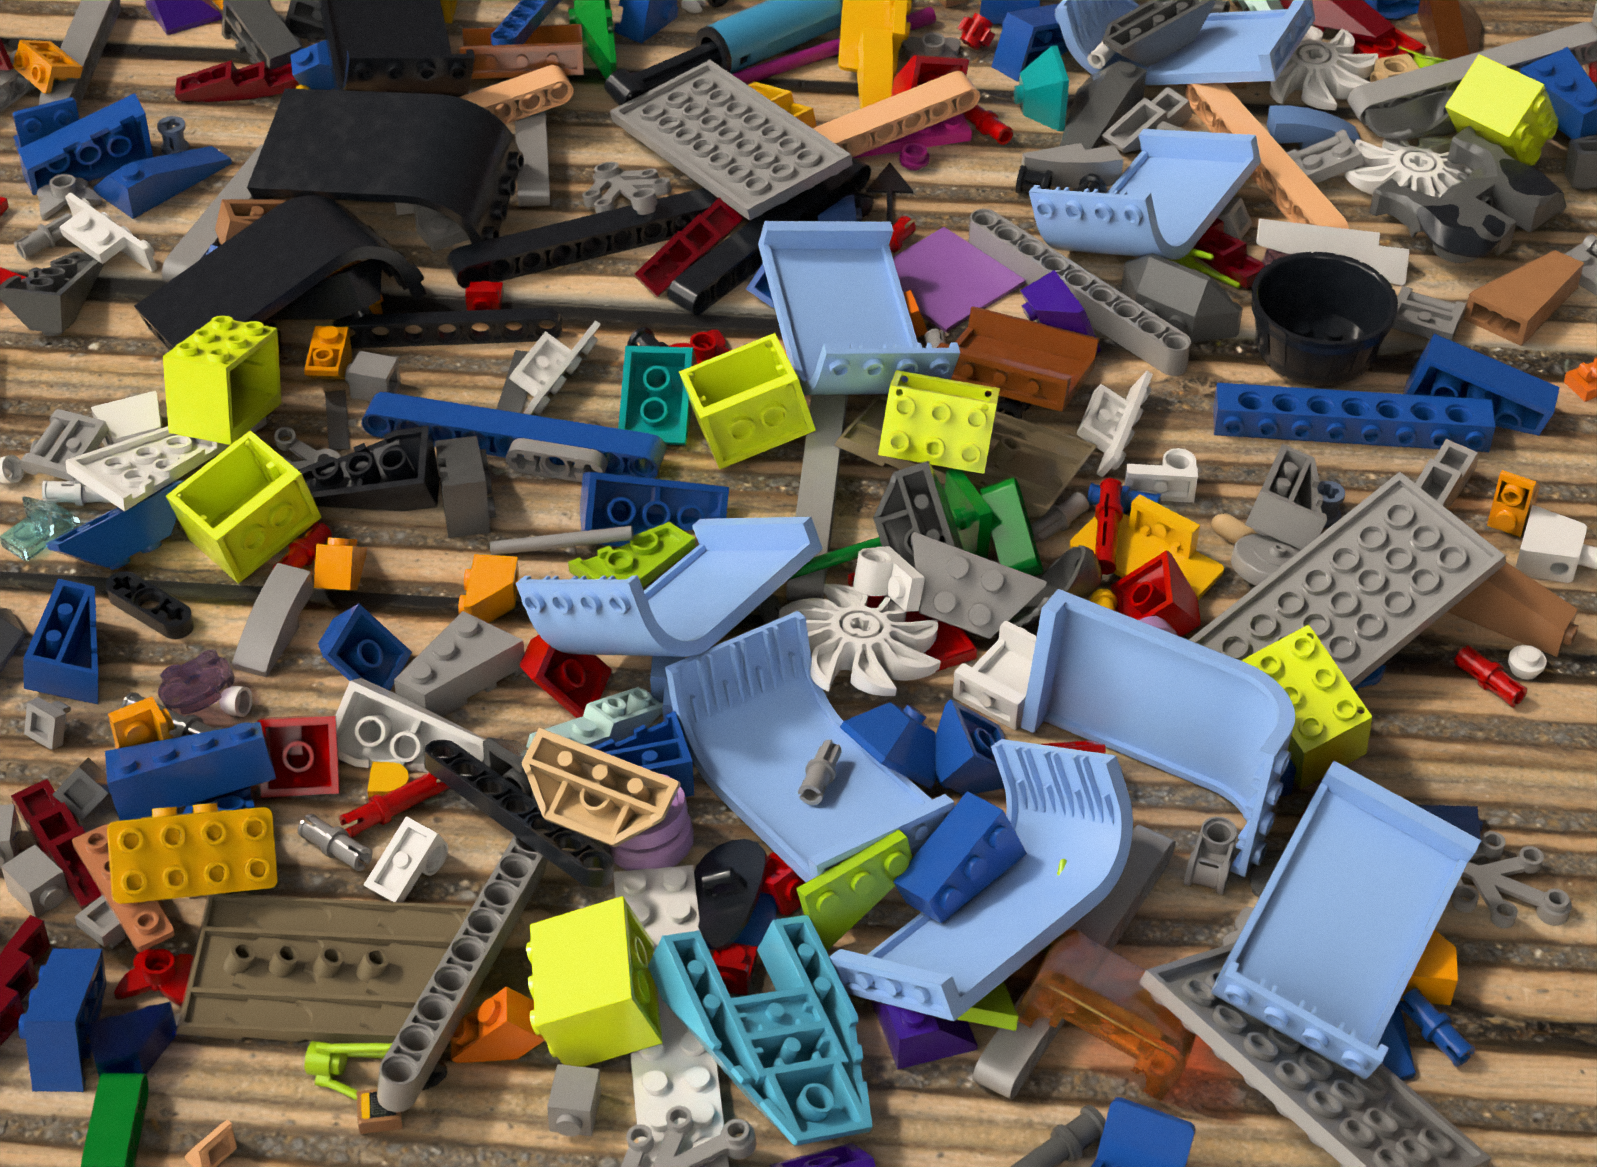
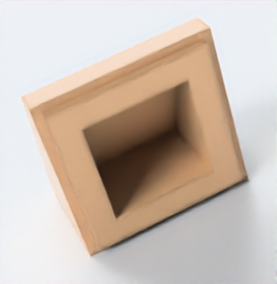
M228 1120L221 1123L184 1156L185 1160L193 1167H217L237 1149L232 1123Z

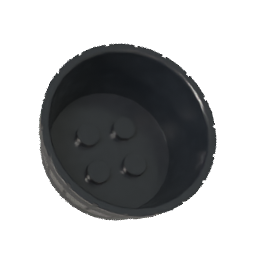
M1300 252L1280 257L1263 267L1253 281L1251 305L1255 318V341L1257 348L1268 366H1271L1274 371L1282 376H1287L1291 380L1321 386L1337 385L1358 378L1360 374L1365 373L1375 361L1378 350L1384 338L1390 332L1397 314V295L1395 290L1392 289L1390 282L1382 274H1379L1376 269L1348 256L1329 252Z

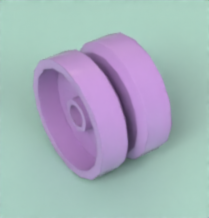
M681 786L662 822L617 847L609 845L610 855L614 858L615 864L626 871L673 867L687 856L693 845V827L688 814L685 793Z

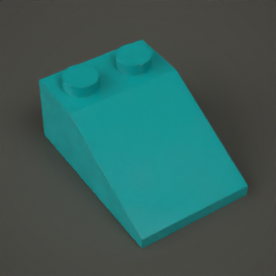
M625 346L618 429L657 435L663 439L666 445H686L693 408L679 371L697 364L693 347Z

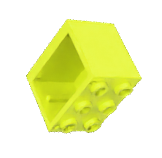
M1480 54L1445 105L1457 133L1470 125L1475 130L1477 136L1483 137L1492 144L1500 145L1507 155L1529 166L1536 164L1541 155V148L1546 140L1552 139L1558 129V119L1544 84Z
M216 316L163 355L169 433L232 445L233 442L282 404L277 328L264 326L263 323L258 321L241 322L233 320L230 316Z
M775 333L679 371L698 424L719 470L816 431L799 379Z
M896 370L889 387L878 455L920 463L929 461L931 465L984 474L1000 388ZM906 376L908 381H902V377ZM990 391L992 395L986 396L985 392Z
M251 430L166 495L188 539L238 584L322 518L302 473Z
M1309 624L1242 660L1272 677L1281 685L1292 701L1295 711V723L1287 751L1291 752L1290 759L1296 767L1294 781L1300 789L1323 778L1333 761L1345 766L1367 754L1372 715ZM1363 710L1364 713L1360 714L1357 711Z
M623 896L530 924L531 942L526 944L527 955L532 965V976L528 977V986L534 999V1010L530 1011V1022L535 1034L542 1035L547 1042L552 1057H558L563 1065L585 1067L662 1044L658 989L648 968V964L654 954V944Z

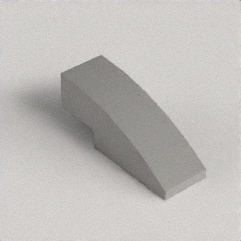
M1167 87L1152 101L1144 97L1101 135L1102 139L1111 145H1115L1122 153L1141 149L1138 135L1143 129H1157V126L1162 121L1180 127L1192 117L1190 102Z
M1081 143L1022 153V165L1026 166L1027 170L1046 173L1047 170L1052 171V187L1078 188L1082 177L1090 173L1100 176L1106 186H1112L1122 175L1123 158L1115 145L1085 150ZM1028 180L1029 182L1040 184V182Z
M1446 439L1434 460L1430 458L1415 484L1446 509H1449L1477 468L1478 452Z
M281 563L276 564L247 619L233 658V669L267 678L298 630V615L314 592L311 571Z

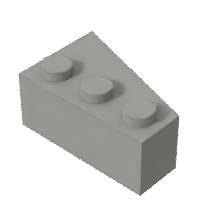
M1282 444L1245 525L1253 528L1260 535L1271 536L1300 550L1321 535L1327 522V516L1321 510L1323 496L1318 494L1317 490L1319 477L1315 458Z
M462 611L394 679L395 693L441 717H445L468 704L467 698L483 689L486 692L493 690L497 687V681L512 673L515 676L523 673V669L519 666L524 655L523 640Z

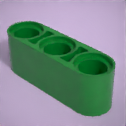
M1016 477L980 488L982 498L993 511L991 533L1000 564L1034 577L1043 574L1040 555Z
M101 1073L82 1154L81 1167H135L148 1103L149 1083L147 1074Z

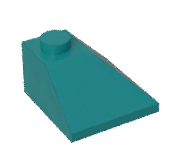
M1058 45L1051 46L1020 72L1019 85L1014 86V100L1016 104H1020L1023 116L1056 131H1064L1069 78Z

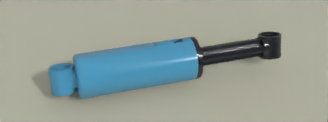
M843 0L764 1L698 30L696 34V48L637 73H629L627 69H619L613 72L605 82V91L620 106L708 60L713 61L731 74L838 28L841 25Z

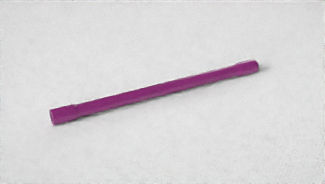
M932 7L911 12L909 16L906 15V22H910V31L936 22V14ZM840 38L733 73L732 75L748 85L839 54Z

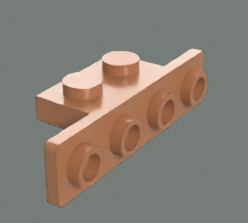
M105 824L72 840L73 847L136 951L142 952L174 937V928L166 916L167 912L162 900L118 904L112 899L107 826L109 824Z

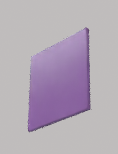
M945 227L893 257L903 293L911 290L921 316L945 333L969 319L972 306L985 309L1026 284L1024 278Z

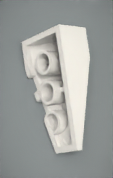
M362 678L349 682L335 715L339 760L355 767L365 768L371 767L372 762H395L403 765L407 771L429 773L424 767L425 746L434 740H449L458 744L481 762L484 761L483 741L485 738Z

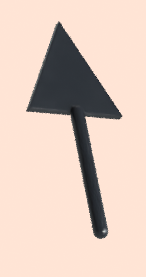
M889 162L867 188L866 192L887 193V222H891L893 226V193H913V190Z

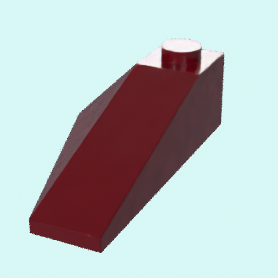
M1294 0L1279 1L1284 9H1288ZM1312 0L1316 17L1313 25L1322 32L1326 29L1341 30L1342 28L1356 39L1375 43L1395 32V26L1363 0Z

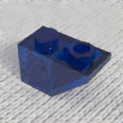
M171 1001L158 1005H149L140 1010L118 1016L105 1017L99 1021L86 1024L99 1077L101 1073L147 1074L177 1035L175 1034L177 1025Z

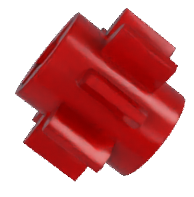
M974 13L972 18L964 16L957 28L962 32L959 38L960 41L975 50H979L981 45L989 47L995 37V34L990 32L993 23L977 13Z

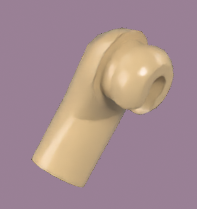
M1218 514L1211 522L1212 529L1232 544H1235L1240 538L1247 535L1258 534L1253 528L1246 526L1245 523L1229 514Z

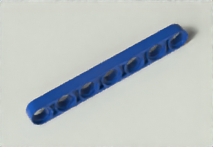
M521 0L492 32L491 44H524L560 0Z

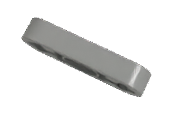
M526 438L515 439L511 443L506 455L507 464L517 472L581 483L583 473H605L608 466L607 458L597 450ZM549 457L560 458L565 465H556L549 460Z

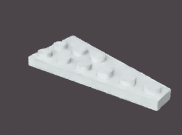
M266 417L250 430L255 432L267 425ZM167 426L67 459L66 470L69 475L123 511H126L221 453L230 445L169 433Z

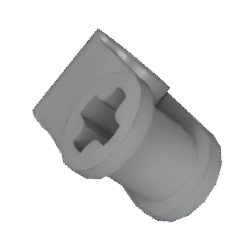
M1219 816L1211 817L1204 821L1194 851L1192 850L1189 858L1184 885L1191 886L1194 883L1216 889L1217 894H1224L1237 836V829L1232 821Z

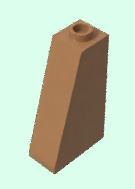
M1554 250L1473 290L1469 294L1463 320L1522 346L1578 288L1584 262Z
M1507 562L1447 611L1555 657H1558L1565 644L1568 646L1572 645L1579 626L1574 624L1578 611L1577 608Z

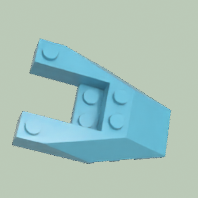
M809 915L772 920L757 949L776 991L736 998L730 997L700 930L662 936L648 964L649 971L662 1000L742 1093L794 1146L870 1132L873 1126L867 1081L863 1082L861 1070L863 1051L862 1044L858 1045L856 1025L859 1022L858 1014Z

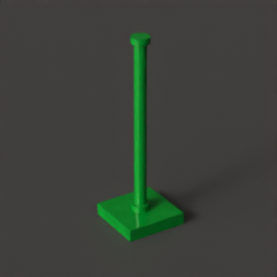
M953 468L946 470L944 491L949 501L963 549L988 559L993 511L962 470ZM873 538L815 556L788 580L858 559L860 550L882 547L880 538Z

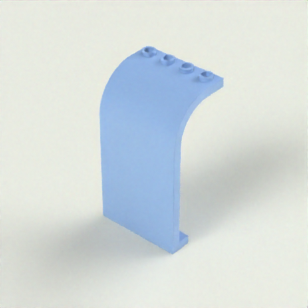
M1062 0L1055 9V18L1060 25L1065 44L1075 60L1085 70L1093 75L1119 60L1130 62L1147 70L1145 85L1276 81L1316 19L1312 0H1294L1288 9L1210 13L1194 42L1149 67L1116 52L1103 68L1096 69L1089 64L1088 55L1102 42L1108 23L1140 5L1134 0Z
M1143 129L1138 135L1142 152L1107 193H1099L1098 189L1090 192L1088 188L1083 192L1070 191L1069 187L1061 190L1059 186L1055 190L1041 189L1040 185H1034L1029 191V196L1038 230L1043 240L1056 250L1137 257L1153 253L1165 259H1180L1190 252L1261 163L1256 135Z
M764 221L758 246L786 354L799 379L804 395L888 394L896 370L951 380L960 355L958 343L951 342L949 348H932L931 343H927L926 348H922L921 343H918L889 247L893 234L891 222ZM903 376L902 381L906 382L908 378Z
M812 517L699 519L692 525L699 545L645 590L642 588L638 575H632L628 579H616L615 575L610 576L608 579L606 576H602L599 579H587L586 576H582L580 579L578 576H574L571 579H559L558 576L531 579V576H524L515 584L535 630L548 645L560 652L584 655L696 656L714 646L823 549Z
M1057 589L1041 610L1020 728L1035 733L1043 721L1085 739L1105 744L1107 748L1223 796L1239 809L1247 822L1239 834L1238 839L1240 840L1236 844V848L1241 851L1230 868L1231 872L1245 877L1253 864H1261L1267 851L1268 843L1264 841L1275 820V813L1272 810L1283 788L1280 778L1285 772L1291 757V752L1287 750L1295 723V711L1289 695L1272 677L1250 664Z
M796 611L713 646L699 655L690 656L665 667L673 711H676L691 758L705 782L804 882H808L898 829L907 836L911 853H917L955 805L954 801L946 794L932 800L906 776L880 764L840 728L843 720L830 704L823 689L815 684L810 676L812 657L806 617L799 611ZM825 740H832L834 744L840 745L842 753L835 766V779L826 787L822 801L819 804H806L799 798L801 794H798V790L806 777L805 768L807 763L815 758L819 747L823 745Z
M1000 739L992 745L991 749L1006 793V816L1027 854L942 924L921 912L867 955L844 949H838L829 958L847 994L955 1021L1103 901L1112 891L1123 872L1129 855L1133 833L1131 800L1117 756ZM1065 858L1067 860L1065 868L1057 876L1059 862Z
M1333 761L1323 776L1214 983L1211 994L1362 1079H1367L1382 1063L1389 1047L1383 1044L1378 1046L1379 1041L1468 861L1475 854L1481 840L1340 763Z

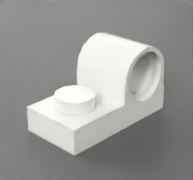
M1175 448L1168 450L1164 454L1162 466L1127 464L1124 485L1130 486L1131 490L1159 493L1161 494V501L1194 503L1198 479L1196 458L1186 449Z
M890 546L865 548L859 551L853 588L864 595H888L905 612L919 611L925 577Z
M406 816L367 878L364 886L391 902L403 903L421 873L431 876L442 867L447 858L448 844L438 833Z

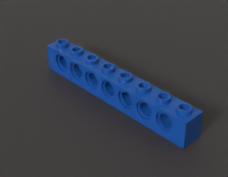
M1217 383L1213 405L1214 435L1426 449H1440L1444 441L1448 439L1476 452H1489L1495 431L1491 399Z

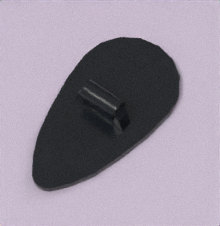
M748 839L728 841L705 854L696 865L694 878L700 920L698 928L706 942L717 951L728 948L741 934L749 922L765 881L768 861L765 850L757 842Z

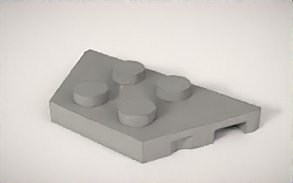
M913 532L911 535L914 568L925 577L919 614L990 639L1000 630V625L1004 621H1009L1046 586L1047 581L922 534Z

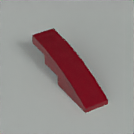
M231 60L176 78L175 97L178 101H240L273 96L283 93L285 88L296 89L300 84L293 77L291 63L270 70L266 62L262 61L236 69Z
M719 197L704 213L699 214L681 232L678 231L634 273V277L658 298L669 289L677 276L721 243L742 223L743 218Z
M1218 218L1215 219L1193 247V249L1213 254L1214 258L1212 260L1199 259L1217 272L1239 282L1246 289L1253 285L1257 274L1267 265L1247 255V243L1224 233V221Z
M45 779L12 794V803L15 804L17 812L40 850L63 870L68 891L81 910H83L102 896L101 891L73 847L72 840L86 832L82 826H78L65 802L61 803L52 795L55 791L49 780Z
M32 915L26 919L0 954V1047L19 1026L20 1016L24 1013L21 1001L38 982L34 964L51 946L44 921Z

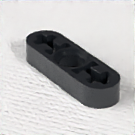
M117 572L107 579L106 589L110 603L170 639L184 638L193 631L192 612L186 604L132 572ZM148 601L159 603L151 609L141 608V605Z

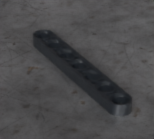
M552 308L366 314L355 320L352 319L351 315L334 320L332 326L348 327L356 332L350 336L351 349L537 342L545 331L556 339L562 332V317L557 310ZM550 320L556 325L545 329L538 324L541 321ZM515 321L523 326L517 330H510L505 325ZM476 323H485L489 328L485 331H476L472 326ZM451 324L456 329L447 333L441 331L439 326ZM416 325L423 330L420 333L411 334L405 328ZM375 327H385L389 332L385 335H377L371 330Z
M434 740L425 746L424 767L429 773L586 887L602 888L612 882L614 858L600 846L580 833L545 820L537 801L458 744L449 740ZM510 811H522V813H515ZM537 829H545L549 831L541 832L537 831ZM563 848H571V849H576V850H575V851H567V850H562V849H563ZM596 867L601 868L603 870H591L588 868Z

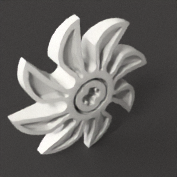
M1311 26L1276 81H1271L1269 93L1276 102L1283 104L1294 90H1302L1301 100L1307 105L1323 110H1336L1337 103L1334 98L1347 99L1349 93L1354 88L1371 83L1365 79L1373 72L1375 60L1378 59V53L1353 54L1355 39L1348 31L1342 28L1330 42H1323V32Z
M1421 137L1418 139L1417 147L1410 146L1407 140L1384 138L1382 148L1357 139L1355 146L1362 153L1365 164L1359 166V168L1346 171L1344 176L1353 186L1373 195L1375 188L1392 178L1399 186L1409 187L1414 191L1440 198L1452 185L1461 182L1457 178V174L1460 172L1466 174L1465 168L1469 166L1454 164L1447 160L1452 139L1445 137Z
M824 584L823 592L828 599H801L785 605L779 611V618L799 611L806 617L812 656L810 676L815 684L828 692L835 676L839 674L840 670L852 671L850 683L863 692L878 696H896L897 688L891 679L906 681L921 679L935 673L940 668V660L923 654L931 648L936 640L938 631L937 619L905 622L906 612L888 595L885 596L878 608L867 607L868 595L857 592L851 586Z

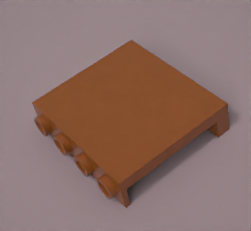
M581 24L539 25L524 44L492 45L491 34L497 27L462 29L464 46L460 47L459 51L460 54H466L467 49H473L475 60L472 79L513 78L550 65L559 66L565 75H584Z
M972 306L968 327L955 341L958 343L960 355L951 380L1000 388L999 396L1063 412L1094 369L1099 338ZM940 343L937 348H949L950 345Z

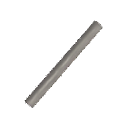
M632 526L499 540L490 542L491 555H503L633 540L634 533Z

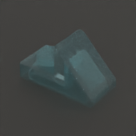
M24 496L22 500L27 517L0 536V541L3 548L27 562L47 548V542L69 532L80 524V520L77 516L54 502Z

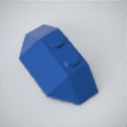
M173 481L126 511L116 507L47 542L48 550L95 566L110 567L111 570L123 567L131 561L130 556L139 551L144 554L159 548L162 545L161 540L171 535L177 517L166 495L184 481Z

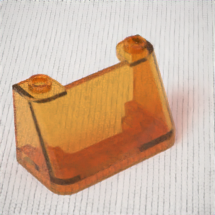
M1073 929L1066 930L1049 944L1016 1008L1018 1021L1030 1028L1038 1018H1050L1048 1024L1056 1028L1063 1018L1136 1059L1131 1071L1137 1075L1141 1071L1145 1074L1146 1083L1142 1091L1160 1102L1183 1073L1197 1035L1188 1031L1182 1025L1181 1020L1167 1007L1154 1001L1151 993L1139 983L1146 970L1087 938L1082 932Z

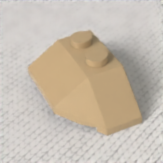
M538 728L522 761V766L545 820L612 847H617L662 822L681 785L677 780L542 728Z

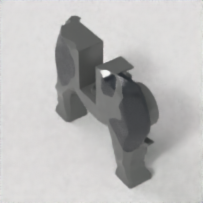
M1469 125L1453 137L1447 159L1454 164L1469 166L1465 168L1466 174L1462 172L1457 174V178L1461 182L1452 185L1440 198L1414 191L1409 187L1399 186L1394 179L1390 178L1375 188L1369 213L1374 216L1388 214L1396 217L1408 227L1412 238L1418 232H1425L1433 243L1434 252L1442 259L1453 263H1468L1477 258H1484L1496 248V256L1511 247L1516 225L1530 233L1557 213L1560 216L1567 205L1564 198L1565 194L1546 175L1507 155L1500 145L1492 144L1483 137L1477 136L1475 130Z

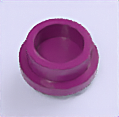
M909 143L900 152L899 162L903 167L917 171L929 164L930 155L924 145Z

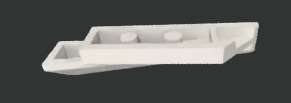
M1259 219L1256 240L1259 246L1287 254L1329 252L1348 256L1373 267L1390 283L1400 286L1406 283L1409 249L1379 246V232Z

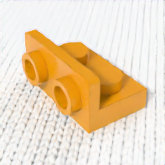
M19 40L17 52L14 55L13 67L43 93H51L54 79L66 81L67 78H81L83 67L53 42Z
M152 696L108 713L116 749L174 738L169 733V731L174 730V724L166 708L160 710Z

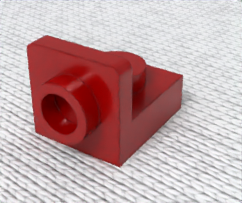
M470 282V286L465 290L466 310L501 309L504 293L503 282Z
M772 852L767 856L768 867L761 891L772 895L779 913L788 916L801 906L796 888L806 882L775 852Z
M732 943L724 950L714 951L713 960L729 994H748L758 957V947Z

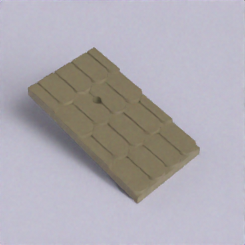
M879 394L834 444V446L880 466L886 463L901 470L920 464V462L878 455L888 394ZM996 412L985 473L962 471L980 495V488L1016 477L1028 516L1033 518L1043 517L1097 445L1001 412ZM931 465L940 483L945 484L946 470L952 468Z
M211 894L206 901L175 1034L242 1040L243 1037L289 1042H300L305 1039L335 1043H393L470 912L471 906Z

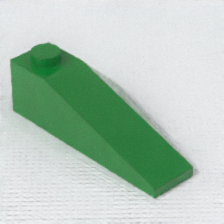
M574 0V9H568L569 24H581L583 48L607 80L613 72L617 71L610 0Z

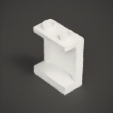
M1004 621L1000 625L998 640L973 667L962 663L955 670L953 698L1016 730L1022 722L1037 636L1024 628Z

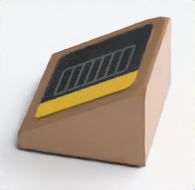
M377 1089L357 1091V1120L360 1134L403 1129L402 1112H392L383 1108L377 1099Z

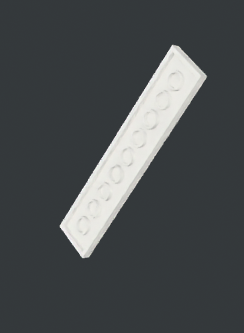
M693 865L614 872L615 898L621 896L625 898L652 939L654 952L664 935L699 931L698 924L700 920ZM659 991L662 1044L630 1053L637 1125L648 1126L654 1138V1147L649 1153L644 1154L641 1167L653 1166L668 1130L666 1114L672 1107H687L691 1111L693 1128L685 1135L677 1155L719 1136L724 1127L717 1063L666 1005ZM678 1118L673 1123L681 1124L685 1122L686 1119ZM638 1137V1143L644 1142L647 1138ZM724 1153L697 1167H729L728 1156Z

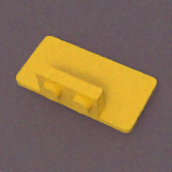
M843 0L838 56L839 69L858 72V42L862 27L892 30L894 78L897 74L900 46L903 40H908L910 33V22H906V15L909 16L912 0Z
M1140 494L1131 503L1130 516L1123 513V518L1119 522L1116 570L1113 572L1114 574L1123 578L1168 550L1173 555L1199 600L1223 575L1224 566L1196 551L1200 525ZM1095 516L1070 540L1069 549L1082 545L1092 549L1095 554L1098 522Z
M217 803L193 805V813L177 814V807L152 809V817L113 821L107 826L112 899L118 904L273 888L278 881L273 814L267 807L218 810Z

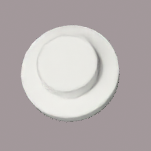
M1529 645L1514 647L1508 656L1511 672L1515 676L1526 680L1534 679L1542 673L1547 662L1545 655L1539 649Z

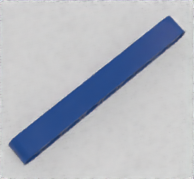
M379 392L373 396L361 422L363 429L367 433L378 438H385L384 434L394 430L429 426L434 446L437 440L477 436L480 450L486 449L487 455L506 458L511 443L518 438L594 449L601 452L607 458L608 466L605 473L643 478H655L658 475L667 450L666 443L662 438L649 433L389 392ZM549 457L552 463L565 465L560 458Z

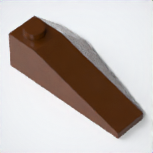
M1420 0L1417 17L1434 57L1452 60L1479 51L1482 24L1475 8L1467 0Z

